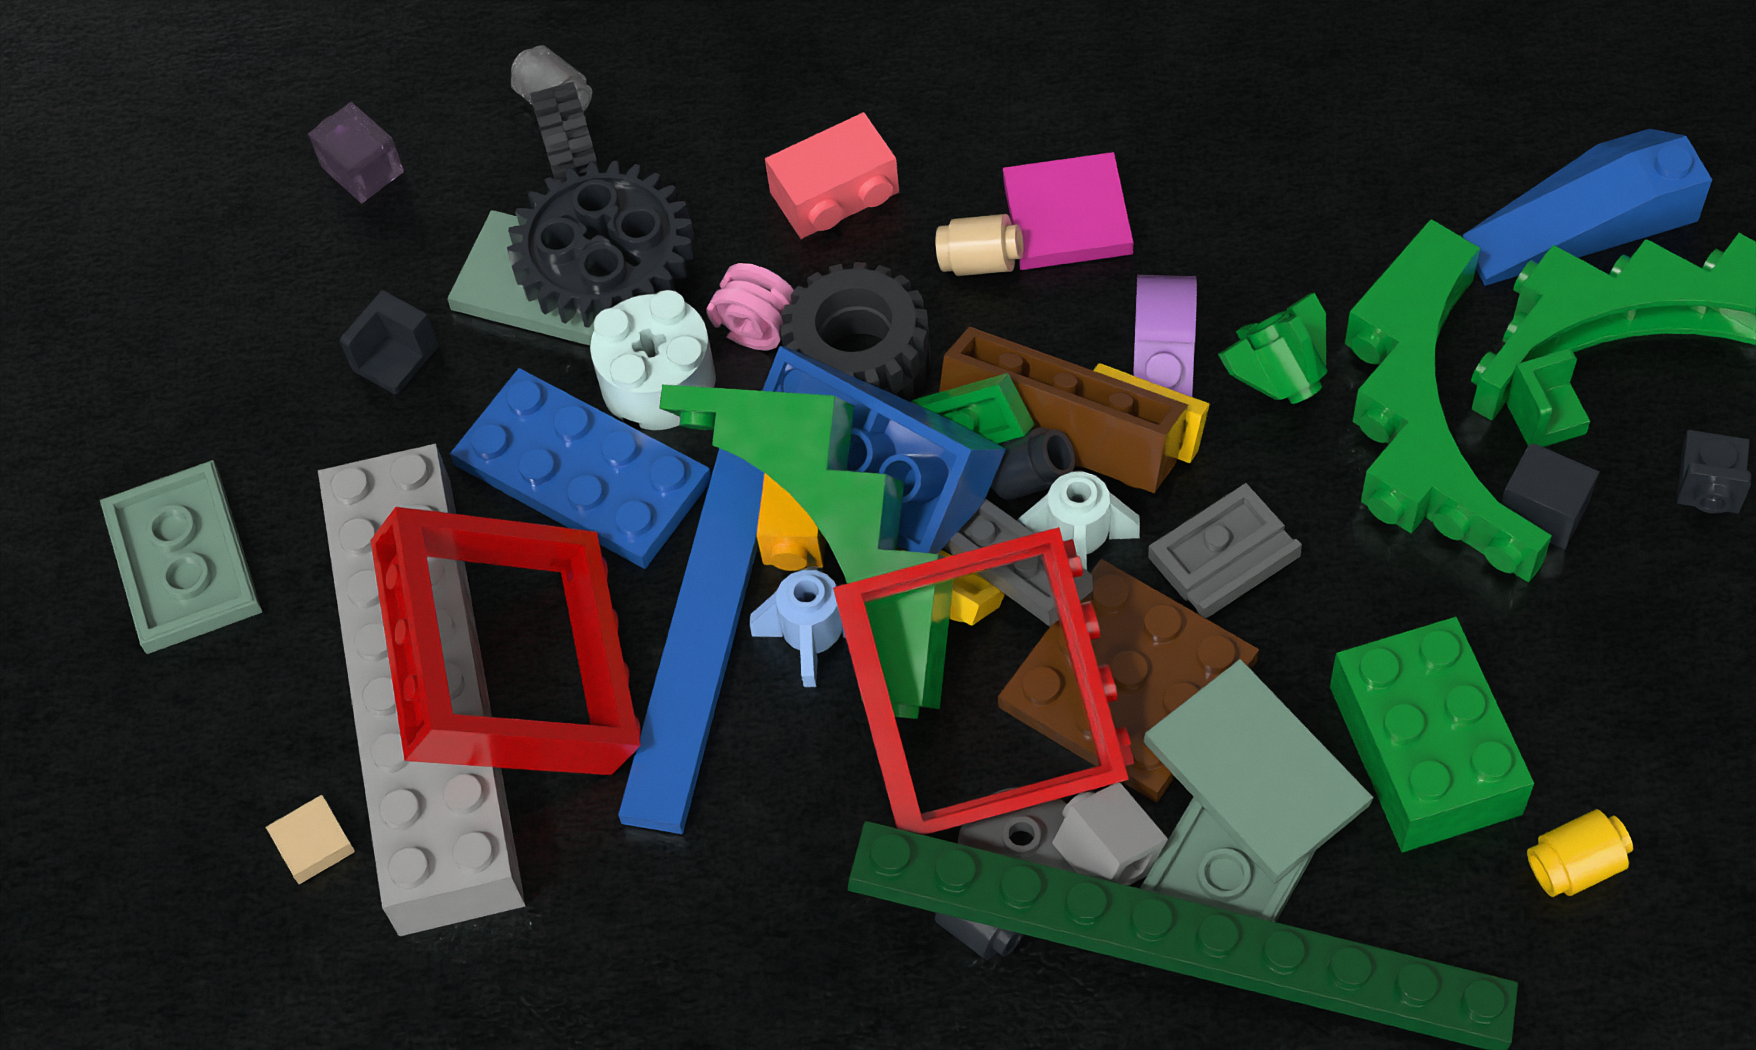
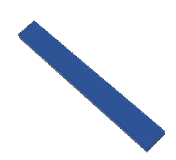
M720 448L640 735L641 746L636 750L618 814L621 824L683 834L759 545L756 534L764 472L742 458Z

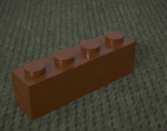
M969 327L944 355L939 392L1008 373L1034 422V426L1030 430L1043 427L1063 432L1072 444L1075 454L1074 466L1087 468L1120 480L1130 487L1141 488L1155 493L1177 462L1188 404Z

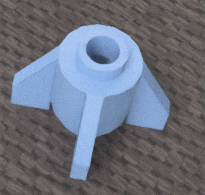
M809 566L801 571L790 574L781 582L778 590L750 616L752 636H784L785 640L793 648L800 650L801 676L804 687H816L817 653L830 648L838 640L842 631L843 638H846L833 587H836V584L827 574L822 573L821 567Z

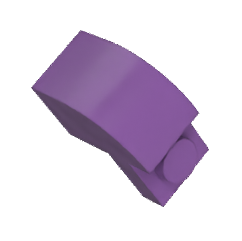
M1137 276L1134 376L1192 397L1196 330V276Z

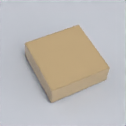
M322 795L266 827L298 884L303 883L355 852Z

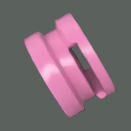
M743 263L730 266L720 283L721 290L715 292L707 307L708 318L715 328L720 327L721 323L730 330L727 338L740 345L756 350L776 348L782 339L780 326L783 325L782 312L785 305L792 304L791 294L794 291L793 288L780 276L765 268Z

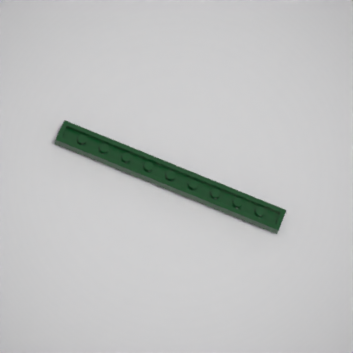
M867 821L864 823L849 878L848 891L1487 1050H1507L1512 1043L1518 982Z

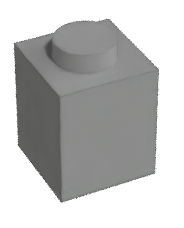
M1118 782L1097 793H1094L1093 790H1088L1075 796L1062 811V815L1065 818L1052 844L1076 873L1129 886L1147 877L1168 838L1123 785Z

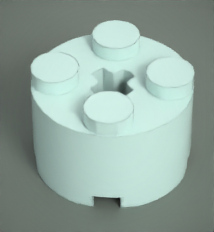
M665 290L657 294L636 296L617 304L613 308H607L596 316L590 347L591 357L605 404L612 414L622 421L624 417L638 422L640 428L649 430H664L679 426V416L659 409L662 384L714 388L716 373L705 324L697 311L685 303L683 297L677 292Z

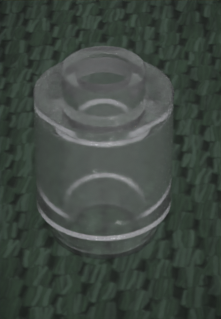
M540 45L524 50L513 62L511 68L512 89L531 104L533 103L530 93L574 82L582 111L584 112L592 98V89L586 84L585 76L546 46Z

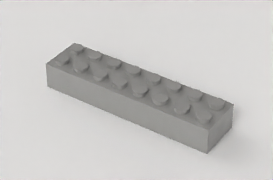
M427 445L318 470L382 908L398 935L404 936L525 907L501 768L404 761L370 540L396 506L456 514L451 481L437 445ZM427 557L453 714L492 717L465 561Z

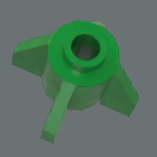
M1315 293L1308 294L1287 308V311L1271 316L1259 324L1243 326L1236 331L1240 340L1218 354L1229 374L1274 400L1288 397L1291 404L1301 402L1317 393L1323 387L1319 380L1328 371L1326 368V313Z

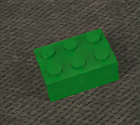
M1457 617L1336 653L1330 689L1402 853L1523 815L1534 786V781Z

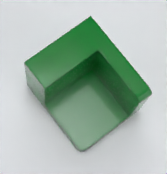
M1565 349L1516 364L1506 404L1528 446L1530 444H1537L1545 447L1587 433L1590 420L1570 384L1577 361L1572 349Z

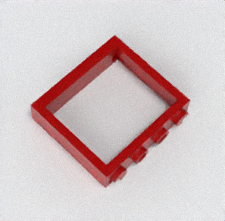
M397 506L393 509L370 542L404 761L612 775L641 746V730L639 720L633 711L628 686L629 669L622 657L618 637V615L612 608L607 583L608 568L606 560L601 554L597 532ZM427 557L561 572L591 725L453 714Z
M1059 527L833 587L897 829L926 835L1129 780L1125 766L1134 764L1130 748L1131 741L1125 726L1114 727L1108 705L1110 702L1118 701L1114 679L1108 663L1097 666L1091 644L1092 640L1100 638L1098 621L1091 601L1080 603L1074 578L1083 576L1080 556H1077L1073 539L1063 541ZM1041 556L1099 765L920 813L864 603Z

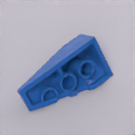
M1647 129L1597 144L1463 234L1462 238L1480 247L1476 270L1486 286L1519 276L1529 261L1533 260L1539 263L1552 245L1579 258L1698 222L1712 178L1687 136Z
M786 346L779 347L762 390L833 395L854 405L847 471L887 474L904 482L897 546L908 552L939 553L984 503L1006 450L952 420Z

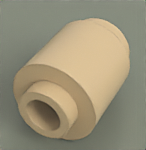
M1007 214L952 219L949 225L939 226L936 232V254L939 266L943 272L954 271L956 276L1009 272L1014 268L1015 259H1022L1024 243L1021 227L1018 224L1012 225Z

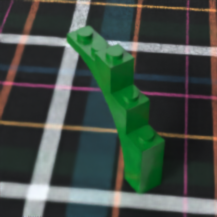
M1431 219L1354 306L1349 315L1345 345L1352 348L1354 353L1363 361L1379 365L1358 389L1353 422L1359 425L1362 431L1374 441L1389 444L1366 472L1361 502L1367 505L1372 514L1379 520L1387 524H1397L1411 534L1426 517L1433 522L1443 535L1453 540L1464 541L1483 553L1495 568L1505 573H1514L1529 583L1543 565L1552 535L1500 504L1478 480L1461 455L1449 431L1439 401L1435 377V345L1439 333L1450 311L1473 282L1480 247Z
M1738 233L1725 252L1716 248L1710 254L1703 267L1700 268L1645 239L1631 258L1623 254L1615 263L1609 275L1552 245L1539 263L1533 260L1529 261L1516 280L1513 290L1519 293L1514 319L1503 337L1505 345L1497 355L1489 351L1482 358L1472 376L1471 382L1477 385L1472 410L1492 421L1507 402L1516 364L1565 349H1572L1573 352L1603 342L1653 334H1697L1727 338L1756 345V242Z

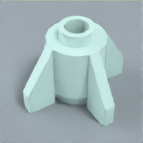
M1083 470L1072 471L1060 476L1051 485L1048 494L1018 519L1020 524L1033 533L1059 527L1063 541L1073 539L1077 556H1080L1082 568L1086 571V555L1098 549L1105 542L1108 533L1109 539L1139 538L1140 534L1139 515L1112 495L1102 480Z

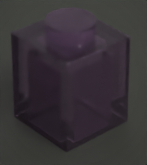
M352 102L334 115L325 118L319 126L308 133L321 167L361 204L404 172L392 137Z

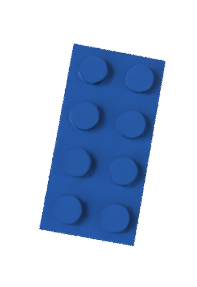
M518 368L450 453L456 467L568 528L597 532L601 546L644 569L647 568L711 481L710 468L520 368Z

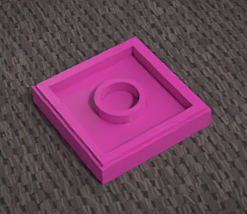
M1114 152L1003 168V181L1012 225L1018 224L1023 235V257L1018 259L1020 270L1133 254V239Z

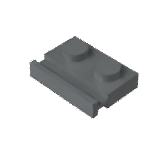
M1245 483L1149 545L1148 558L1185 601L1189 600L1197 609V614L1206 619L1299 558L1302 544L1297 539L1293 540L1284 531V524L1250 486Z

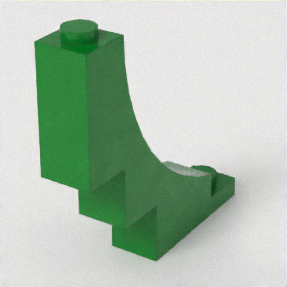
M662 384L659 409L679 416V425L682 427L714 430L713 446L747 461L766 473L790 493L812 518L829 543L843 571L847 584L945 558V556L939 554L897 551L904 489L903 481L887 474L847 471L854 405L833 395ZM953 579L864 603L895 717L918 719L920 707L940 709Z

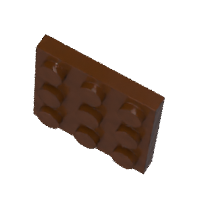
M1101 559L1091 572L1094 590L1083 598L1080 603L1091 601L1100 630V638L1091 641L1097 666L1108 663L1117 691L1118 701L1108 703L1115 728L1125 726L1131 741L1130 748L1134 764L1125 766L1129 780L1122 782L1158 803L1175 776L1144 744L1145 733L1239 659L1252 669L1258 661L1259 649ZM1058 620L1047 630L999 694L998 707L1091 764L1098 766V760Z

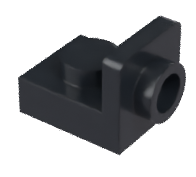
M1687 430L1682 444L1676 504L1695 506L1707 513L1732 512L1739 514L1751 486L1752 474L1747 471L1749 439Z

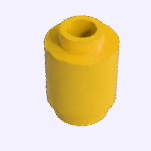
M1595 809L1539 836L1538 845L1529 848L1527 856L1537 880L1549 896L1554 897L1562 892L1572 896L1628 869L1629 861L1627 854L1633 851V844L1625 826L1616 816L1607 818L1600 810Z

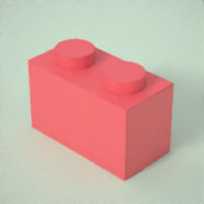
M864 112L765 158L770 193L801 239L817 231L828 230L834 227L840 220L867 207L878 206L884 203L890 196L899 193L896 157Z

